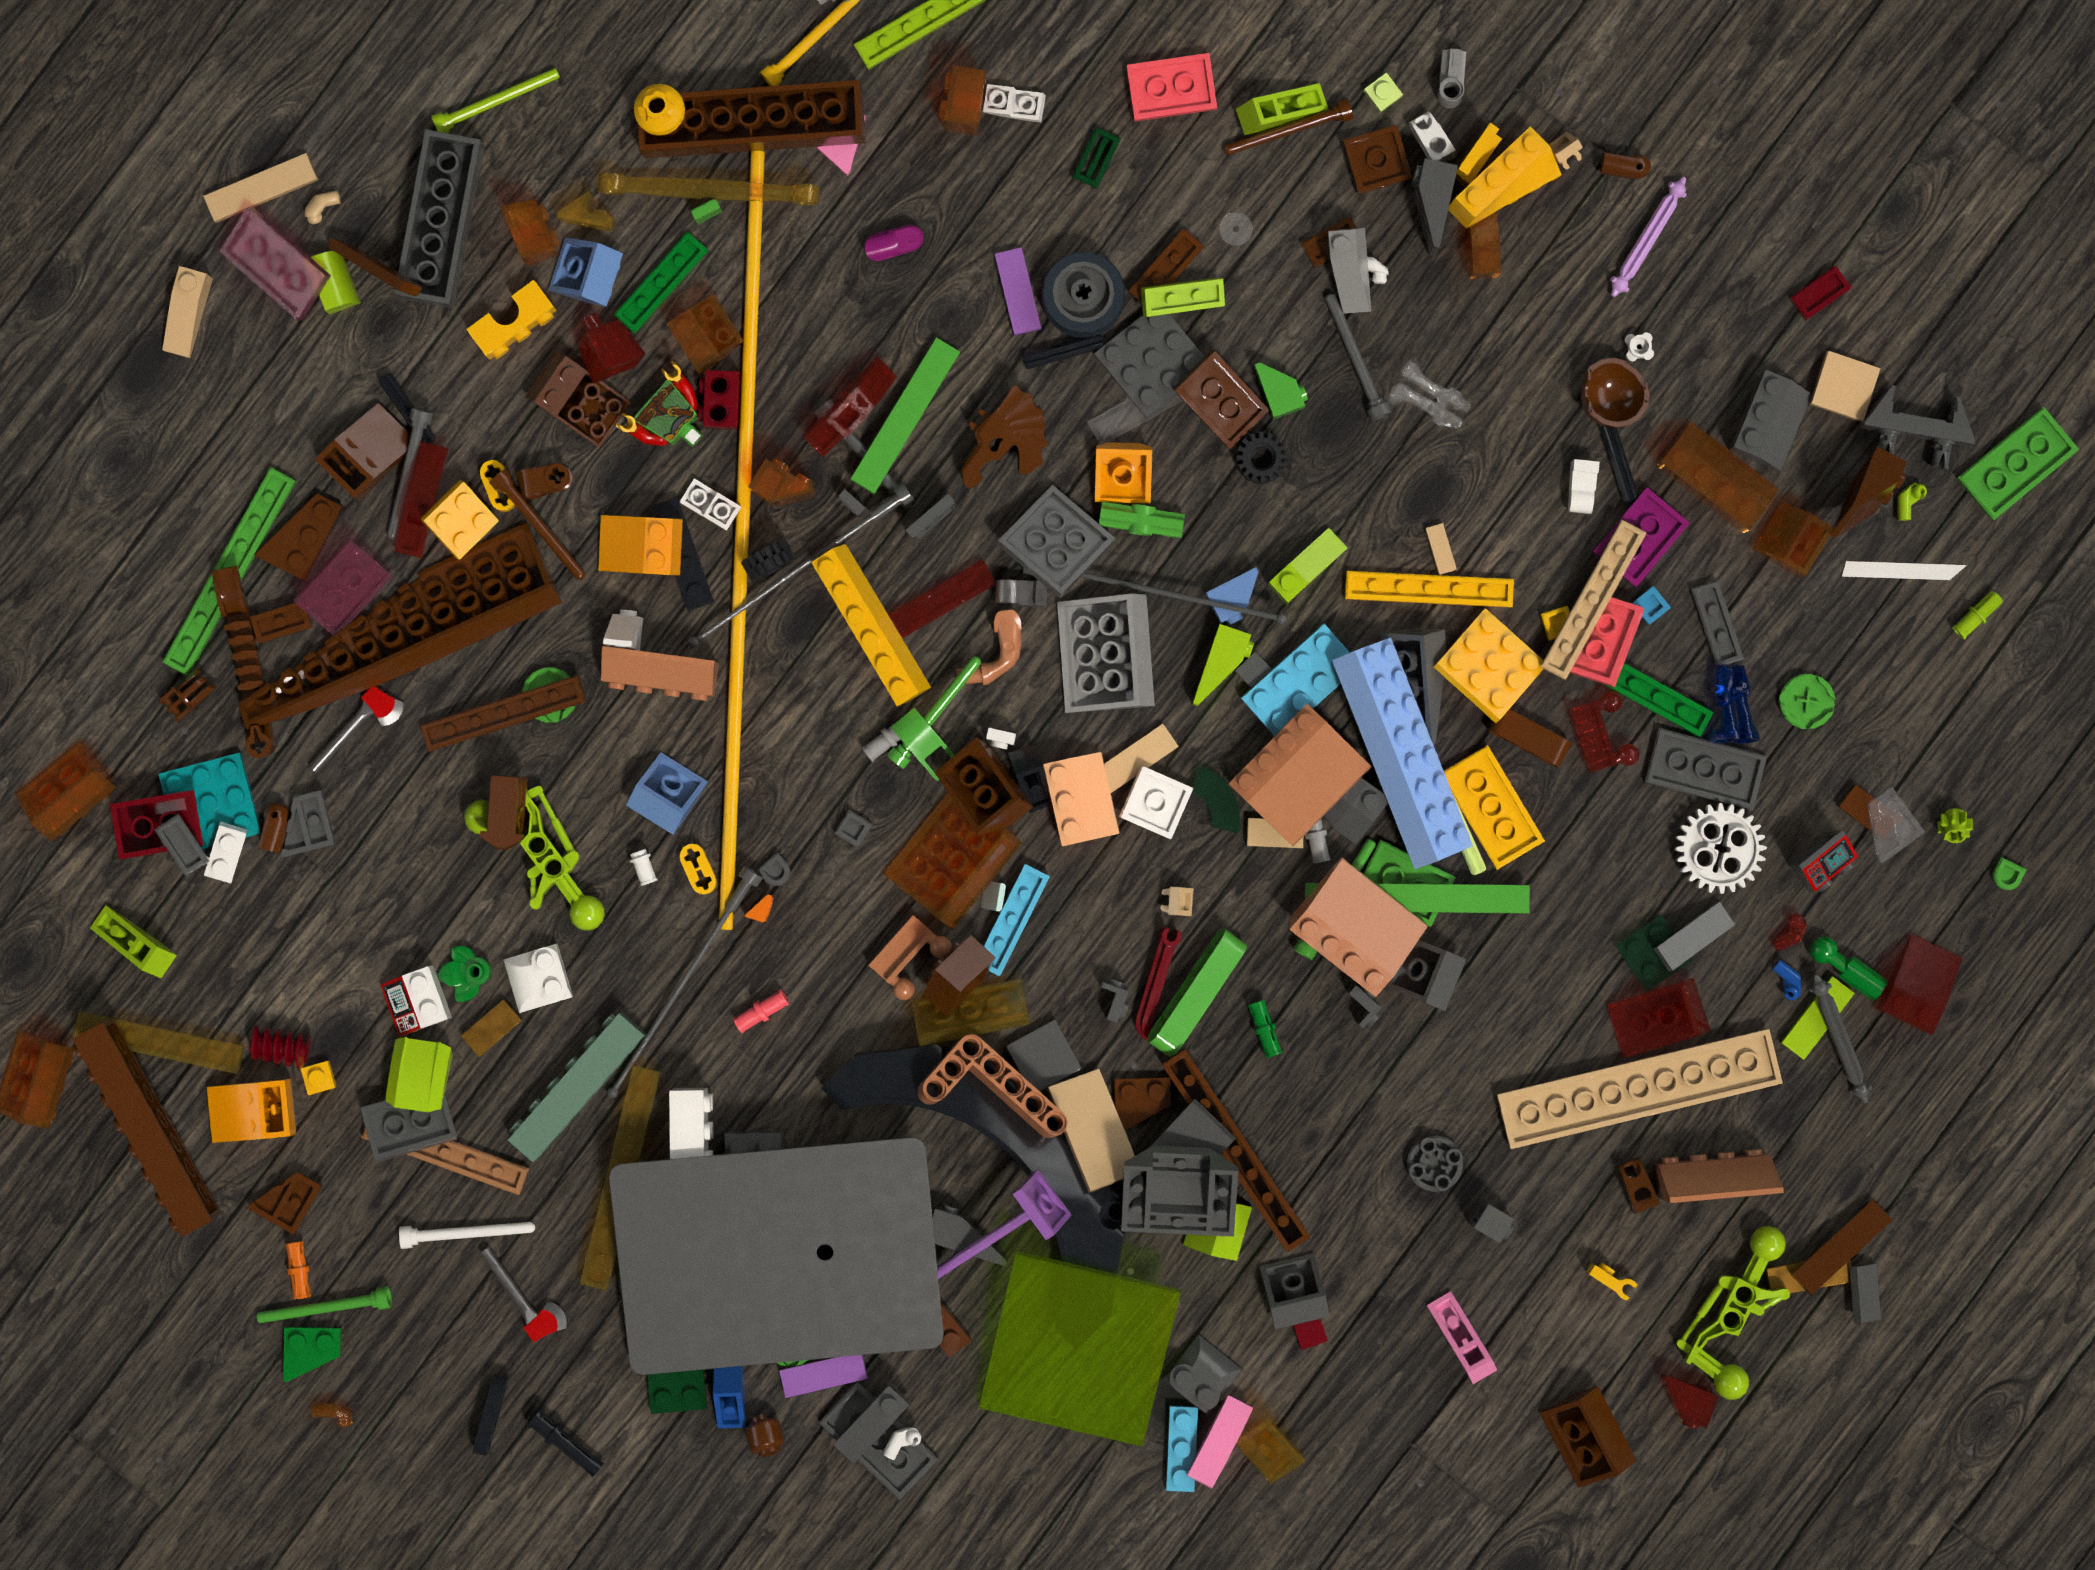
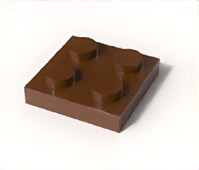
M1397 125L1343 140L1358 195L1412 180V174Z

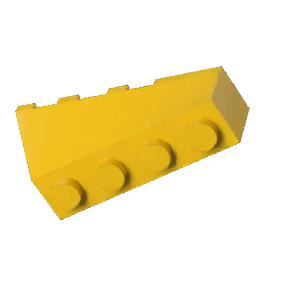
M1530 126L1452 201L1448 211L1465 228H1468L1506 205L1514 203L1524 195L1541 188L1544 184L1559 178L1561 172L1551 147Z

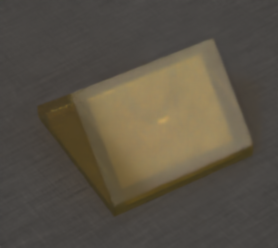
M1267 1413L1239 1436L1236 1445L1270 1484L1306 1461L1301 1451Z

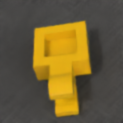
M1602 1262L1599 1266L1591 1263L1586 1270L1589 1275L1614 1290L1624 1300H1628L1630 1297L1623 1293V1286L1630 1284L1634 1288L1637 1287L1636 1282L1630 1278L1616 1279L1613 1277L1615 1271Z

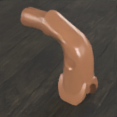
M1015 610L999 611L995 615L994 632L998 633L1000 643L998 660L990 663H981V666L976 669L965 684L983 683V685H988L1014 667L1019 659L1022 644L1021 619ZM963 668L956 669L957 675Z

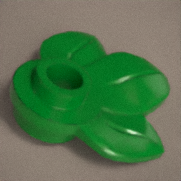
M466 946L452 947L451 957L453 961L441 967L438 972V978L444 984L455 987V1001H468L477 996L480 985L489 980L492 972L491 966L484 958L476 957L474 952ZM475 966L478 967L480 971L478 976H476L473 971Z

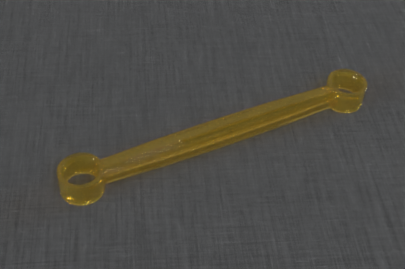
M613 173L599 174L598 192L610 195L634 193L693 199L714 198L716 200L792 202L798 205H819L820 187L811 184L786 186L713 179L627 177Z

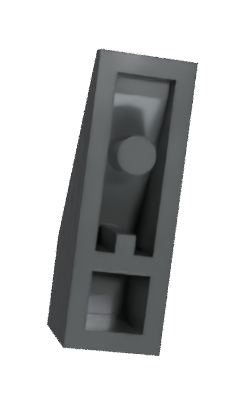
M942 1204L941 1208L936 1206L932 1217L935 1244L960 1252L984 1236L962 1214H958V1208L947 1204ZM993 1244L974 1256L1002 1266H1006L1007 1258Z
M889 1382L833 1445L854 1464L909 1406L910 1400Z

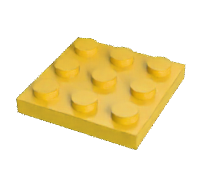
M1485 608L1437 662L1434 668L1497 723L1543 670L1541 665L1544 660Z

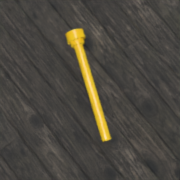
M844 0L776 65L774 63L771 66L767 65L760 71L759 74L769 86L780 85L783 82L782 78L785 76L784 72L860 0H849L848 2Z

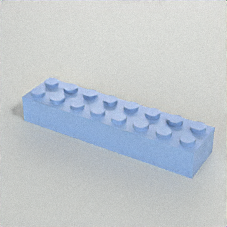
M1388 638L1332 660L1414 869L1437 862L1472 847L1473 844L1463 822L1392 639Z

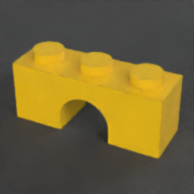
M534 280L511 296L519 308L518 317L513 323L509 325L498 324L488 313L466 329L488 359L493 357L499 359L509 351L508 346L516 340L518 343L524 341L532 334L530 331L538 324L543 326L554 318L553 313L557 311Z

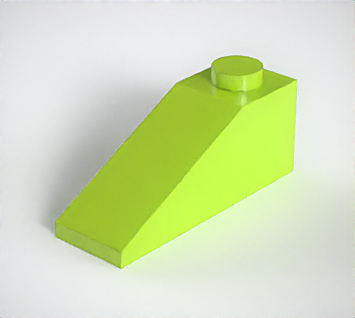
M1318 83L1252 98L1238 107L1236 111L1244 135H1248L1326 111L1328 106L1321 85Z
M1328 528L1267 585L1287 605L1336 560L1347 547Z
M1219 624L1192 705L1198 706L1242 663L1244 657H1250L1254 642L1250 641L1251 634Z
M104 906L90 927L91 930L139 969L156 977L162 978L177 956L160 941L109 906Z

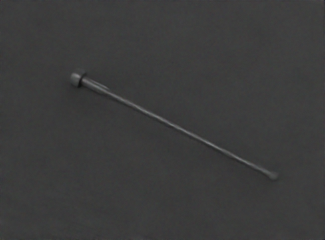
M903 483L899 484L894 488L896 494L869 512L870 516L697 637H690L688 640L689 646L692 648L697 647L699 641L810 565L812 561L840 544L872 520L876 522L903 503L905 507L909 506L915 501Z
M1024 568L1023 573L1032 575ZM1084 573L1081 576L1086 579L1277 620L1279 624H1285L1288 619L1284 613L1276 615L1090 573Z
M744 866L738 876L742 878V881L726 904V911L614 1086L607 1090V1095L610 1098L617 1097L620 1085L730 913L736 911L752 885L758 887L763 877L757 872Z

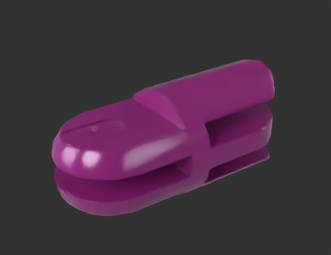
M913 224L885 230L869 236L864 245L865 252L870 259L875 261L897 257L920 248L924 241V235L921 229Z

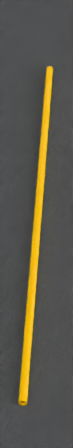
M751 151L736 499V504L741 506V509L736 515L732 612L746 602L747 573L741 562L748 557L764 151ZM746 609L731 619L719 920L727 909L725 906L734 893ZM733 912L730 913L721 930H733Z

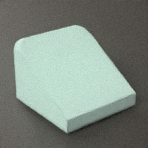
M986 881L984 883L981 907L994 911L1002 910L1006 885Z

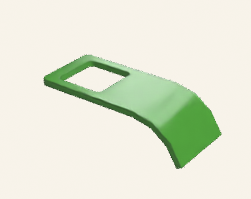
M913 708L891 728L933 778L938 781V777L925 762V758L940 746L944 748L951 758L954 754L918 711Z

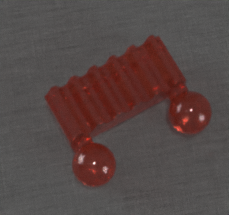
M1607 691L1601 696L1600 700L1569 709V715L1572 718L1573 727L1576 730L1579 746L1583 752V758L1589 773L1620 763L1625 766H1632L1639 760V750L1632 744H1624L1618 749L1617 753L1613 752L1601 711L1614 713L1621 708L1623 703L1622 697L1616 691Z

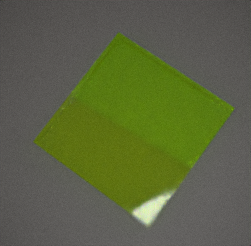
M1016 1251L979 1408L1143 1446L1181 1290Z

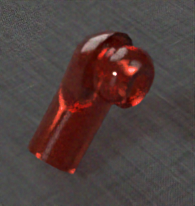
M1792 914L1788 918L1790 925L1788 932L1772 939L1778 952L1801 941L1807 928V922L1801 914Z

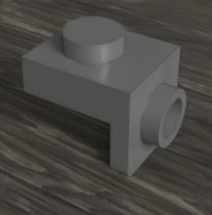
M1109 978L1108 983L1102 981L1100 987L1115 992L1106 1019L1117 1023L1119 1018L1125 1019L1130 1003L1125 1002L1129 991L1123 989L1124 983Z
M1354 985L1348 993L1368 1011L1357 1024L1362 1029L1365 1025L1370 1028L1380 1018L1381 1015L1378 1011L1381 1007L1373 1001L1374 995L1365 988H1359L1357 985Z

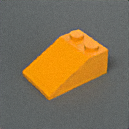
M601 515L598 571L680 575L683 519Z

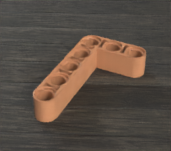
M966 1035L957 1041L918 1087L919 1099L925 1104H935L942 1100L964 1074L970 1070L1043 1137L1054 1138L1062 1134L1068 1125L1067 1117L1061 1110L977 1035ZM964 1042H969L974 1046V1055H967L964 1052ZM985 1061H990L995 1065L996 1069L993 1075L985 1071ZM946 1063H952L956 1067L957 1072L955 1076H949L945 1072ZM1006 1080H1012L1016 1084V1092L1014 1094L1006 1090ZM929 1083L937 1086L939 1091L937 1097H931L927 1093L926 1088ZM1028 1098L1036 1102V1112H1031L1027 1109L1026 1100ZM1048 1117L1054 1118L1057 1121L1058 1129L1056 1131H1052L1047 1127Z

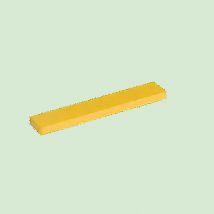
M1346 571L1345 599L1512 608L1514 579Z

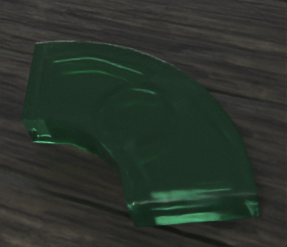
M1198 766L1191 793L1202 798L1208 805L1212 815L1211 827L1239 834L1240 811L1233 791L1220 776L1204 767Z

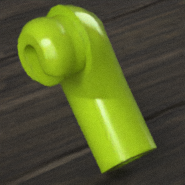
M1910 484L1898 494V521L1911 520V506L1920 498L1923 499L1927 494V489L1923 484Z

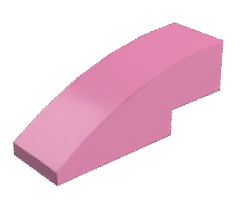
M1229 1395L1223 1400L1186 1476L1211 1489L1213 1488L1253 1410L1252 1407Z

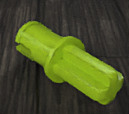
M1994 591L1989 592L1976 606H1970L1968 608L1969 612L1952 629L1960 638L1965 640L1981 623H1986V618L2003 603L2002 598Z

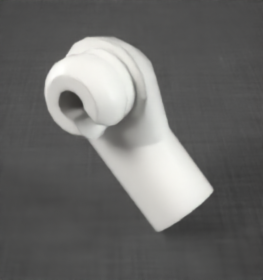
M1367 257L1368 271L1373 273L1372 281L1376 284H1385L1387 282V275H1389L1388 268L1374 257Z
M913 1427L894 1431L882 1454L895 1460L901 1447L908 1445L917 1446L921 1442L919 1431Z

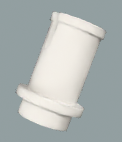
M646 849L630 854L632 860L629 862L634 864L640 886L657 881L649 859L651 854H647Z

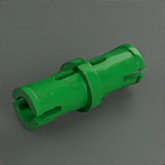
M1265 999L1249 1004L1248 1008L1256 1027L1254 1032L1255 1035L1259 1036L1265 1058L1283 1053L1274 1030L1276 1025L1271 1021Z

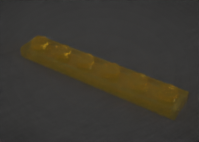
M79 1011L73 1038L112 1017ZM114 1018L132 1052L238 1074L240 1071L245 1048L243 1045Z

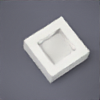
M988 728L986 739L992 741L991 746L1007 749L1008 745L1014 746L1016 734Z

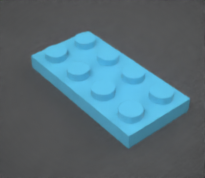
M1322 624L1264 678L1241 697V700L1275 737L1306 704L1313 709L1341 684L1332 660L1350 652L1325 624Z

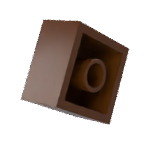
M971 935L964 942L961 940L956 942L949 951L951 955L946 960L941 957L931 968L933 972L925 980L927 987L923 995L947 1017L984 981L996 958Z

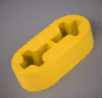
M487 461L480 469V476L490 502L497 510L508 512L515 505L510 499L507 500V506L497 503L496 500L500 498L498 490L495 491L489 483L492 478L486 477V474L490 472L489 467L493 466L495 469H500V472L505 467L498 461Z
M697 844L686 845L680 852V861L690 884L697 893L709 894L716 888L717 879L708 857L701 846ZM691 848L694 852H700V856L697 857V862L700 866L698 868H695L692 861H686L685 859L689 855L688 850ZM699 870L702 871L705 877H710L712 880L708 883L709 888L707 890L703 886H697L696 882L700 881L697 873Z

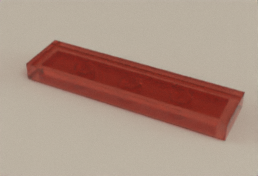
M981 560L888 615L903 639L996 585V581L985 562Z

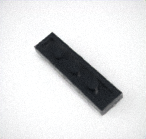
M678 497L652 505L651 508L655 518L683 519L680 575L675 576L687 611L689 612L715 603Z

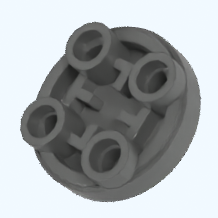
M1426 1136L1415 1142L1409 1150L1406 1162L1407 1171L1413 1182L1420 1188L1431 1192L1445 1191L1452 1187L1461 1176L1463 1170L1462 1153L1451 1140L1443 1136Z

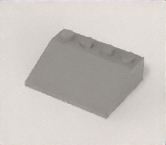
M1123 594L1057 602L1065 713L1155 706L1147 596L1144 594Z

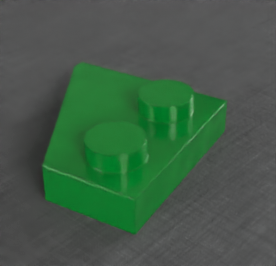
M284 1327L283 1382H288L342 1355V1327Z

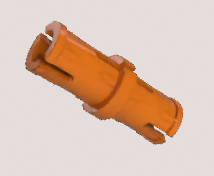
M304 1242L286 1243L285 1247L289 1265L287 1275H290L293 1299L311 1297L308 1282V1272L310 1269L309 1265H306Z

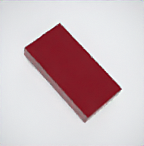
M1834 266L1789 299L1806 321L1852 287L1838 267Z

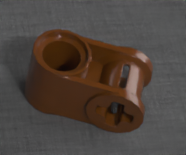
M559 463L527 468L517 472L521 494L525 500L564 491L573 483L572 471ZM557 471L565 474V477H562L560 480L561 483L553 480V477L557 476Z

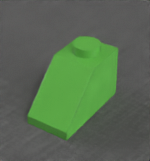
M1262 363L1254 365L1253 369L1272 420L1304 409V401H1307L1308 398L1303 385L1298 386L1296 379Z

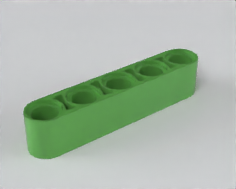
M1222 928L1219 930L1151 1029L1147 1042L1168 1057H1173L1180 1050L1245 953L1247 944L1226 929Z

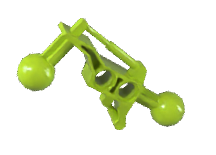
M536 786L528 790L526 794V807L530 814L529 831L520 842L521 846L535 863V866L527 872L531 883L530 906L535 910L540 909L544 895L556 884L571 905L569 917L572 924L583 931L598 928L605 917L603 904L596 897L585 896L569 875L578 863L580 856L575 851L561 822L556 818L543 793V788ZM537 796L541 799L552 820L551 823L567 852V855L563 858L544 833L541 811L532 800ZM480 799L473 801L465 810V825L475 834H480V831H487L488 800ZM541 838L544 840L545 848L542 852L534 853L531 851L530 844L533 839ZM555 860L559 861L562 866L561 872L554 876L549 875L546 869L548 863ZM543 874L538 888L536 886V878Z
M1762 1226L1755 1230L1750 1240L1753 1256L1742 1278L1721 1275L1718 1278L1717 1285L1697 1312L1698 1315L1682 1338L1676 1342L1677 1346L1687 1353L1684 1360L1689 1365L1692 1362L1712 1377L1716 1392L1727 1400H1736L1746 1394L1750 1381L1748 1374L1738 1365H1722L1702 1348L1708 1340L1725 1333L1739 1336L1750 1312L1761 1316L1768 1307L1774 1306L1781 1300H1787L1790 1297L1789 1290L1784 1287L1769 1290L1757 1286L1768 1262L1778 1259L1785 1251V1237L1776 1227ZM1740 1287H1748L1751 1293L1748 1300L1738 1301L1736 1291ZM1724 1288L1728 1289L1729 1291L1716 1318L1700 1329L1692 1344L1689 1345L1686 1342L1700 1320L1708 1313ZM1757 1300H1768L1763 1305L1755 1303ZM1726 1313H1737L1738 1322L1734 1326L1729 1327L1724 1324L1723 1319Z

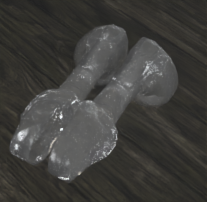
M1411 357L1404 366L1399 378L1425 390L1438 399L1437 402L1415 392L1401 381H1397L1393 386L1386 402L1391 406H1396L1400 402L1411 403L1430 414L1433 423L1441 427L1448 426L1459 429L1463 420L1454 413L1445 410L1447 405H1450L1454 409L1467 414L1471 404L1462 397L1461 392L1453 387L1445 389L1428 379L1421 372L1419 362Z

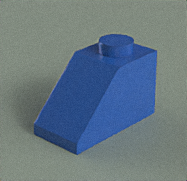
M742 1366L714 1368L713 1398L717 1427H746L745 1386Z

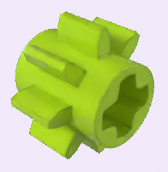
M1953 808L1947 810L1945 814H1940L1941 821L1937 822L1938 833L1944 834V840L1951 843H1960L1966 838H1970V831L1973 830V818H1967L1966 811Z

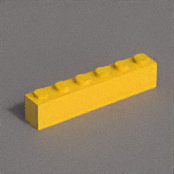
M844 544L832 548L812 561V565L896 706L909 702L930 689L929 682L847 545Z

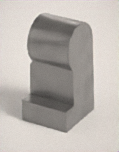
M996 580L995 603L1046 608L1047 587L1039 580Z

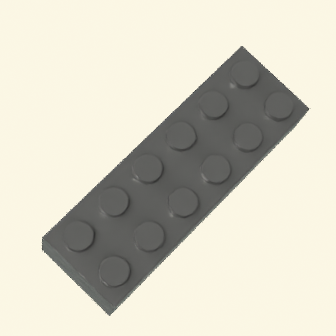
M425 129L398 271L404 277L421 286L422 289L416 297L395 289L394 294L399 299L454 309L485 148L480 139Z

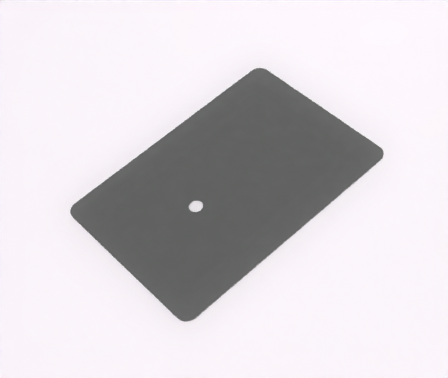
M910 1137L624 1163L616 1165L611 1170L609 1180L629 1361L631 1368L636 1373L647 1375L931 1349L937 1347L942 1342L943 1324L925 1145L921 1140ZM823 1244H827L833 1249V1256L828 1260H822L817 1256V1249Z

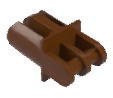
M199 668L193 671L179 685L171 687V690L159 700L160 704L166 705L169 714L173 713L177 723L193 710H196V706L216 689L211 684L200 692L209 681L206 677H201L195 681L202 674ZM177 694L179 699L174 703L171 697ZM185 703L188 708L182 712L178 707Z

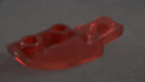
M876 357L838 395L840 398L812 425L802 438L821 457H824L842 438L846 439L882 399L897 376L879 357Z
M421 441L399 525L400 529L394 552L418 558L423 557L429 528L420 518L437 501L449 448Z

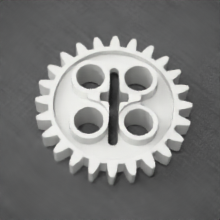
M1717 803L1716 811H1714L1711 805H1706L1705 814L1700 809H1696V819L1691 816L1686 817L1690 824L1689 827L1680 825L1679 828L1685 834L1684 836L1675 837V839L1682 842V846L1674 848L1675 851L1682 852V856L1678 857L1676 862L1685 863V866L1680 871L1681 873L1690 871L1691 874L1687 879L1689 882L1696 878L1698 879L1697 888H1702L1707 884V892L1712 893L1715 886H1717L1718 893L1723 894L1725 886H1727L1730 892H1735L1736 883L1741 888H1745V878L1750 881L1755 880L1751 874L1752 870L1761 872L1762 869L1756 863L1757 861L1766 860V858L1759 855V851L1767 849L1766 846L1759 845V841L1764 839L1765 835L1756 834L1761 825L1752 826L1750 824L1754 818L1753 815L1743 818L1745 809L1741 808L1734 813V805L1729 804L1726 811H1724L1723 804ZM1709 823L1713 824L1717 830V834L1713 839H1708L1704 835V828ZM1727 824L1728 830L1725 834L1722 843V846L1726 848V852L1720 853L1718 860V870L1716 873H1714L1713 866L1715 865L1719 853L1718 850L1714 849L1715 844L1721 843L1723 836V826ZM1736 830L1740 831L1744 836V841L1740 846H1735L1731 841V835ZM1703 850L1710 856L1709 863L1704 867L1697 861L1698 853ZM1730 857L1737 863L1736 870L1731 874L1724 868L1725 861Z

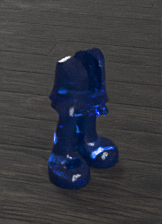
M1728 664L1716 666L1714 698H1718L1715 707H1721L1722 721L1721 727L1711 732L1710 743L1719 744L1734 741L1736 744H1747L1760 741V734L1753 724L1748 704V696L1751 694L1750 689L1752 687L1748 681L1744 665H1734L1732 669ZM1734 701L1736 702V706H1737L1738 724H1737V721H1736Z

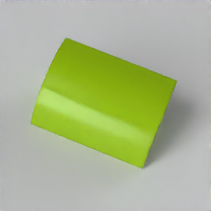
M328 251L306 258L323 307L328 314L331 315L361 303L343 256L334 251Z

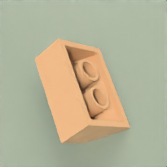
M1102 752L1043 764L1062 846L1120 834Z

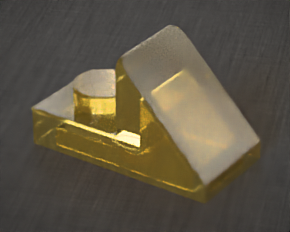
M590 190L559 210L556 216L558 221L562 223L613 233L616 225L615 219L610 217V212L594 209L593 213H590L593 194Z

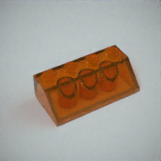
M1691 421L1656 465L1742 533L1751 530L1779 490Z

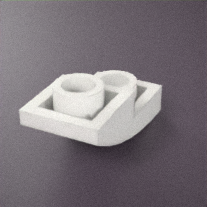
M987 84L983 112L1001 117L1041 123L1046 95L1039 92L1016 90L1014 87Z
M693 479L680 500L681 504L726 531L741 509V506L696 479Z

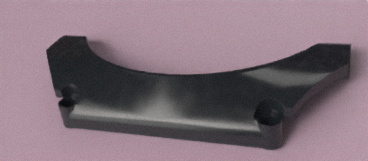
M961 1033L956 1035L945 1047L937 1041L897 1049L857 1052L821 1087L841 1109H851L867 1105L896 1104L937 1111L970 1125L992 1139L1018 1163L1028 1177L1038 1169L1071 1213L1070 1218L1056 1233L1061 1255L1062 1288L1055 1328L1075 1348H1078L1113 1314L1117 1275L1125 1232L1121 1231L1120 1227L1122 1224V1214L1116 1213L1112 1209V1204L1123 1205V1191L1116 1183L1088 1193L1064 1132L1054 1138L1043 1137L970 1070L964 1074L951 1091L939 1102L929 1105L919 1099L917 1091L920 1083L955 1043L969 1034ZM964 1042L966 1054L974 1055V1046L969 1042ZM985 1061V1071L993 1075L996 1069L995 1065L990 1061ZM952 1063L945 1064V1072L949 1076H955L957 1072L956 1067ZM1006 1080V1090L1014 1094L1016 1092V1084L1012 1080ZM929 1083L926 1088L927 1093L931 1097H937L939 1092L937 1086ZM1028 1098L1026 1100L1027 1109L1031 1112H1036V1102ZM1048 1117L1047 1127L1052 1131H1056L1058 1124L1051 1117Z

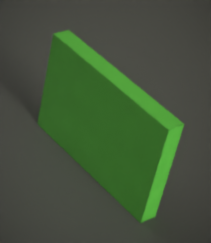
M1382 840L1379 841L1363 873L1375 884H1453L1456 878L1430 864L1414 869L1408 853ZM1412 912L1429 927L1432 926L1438 912Z

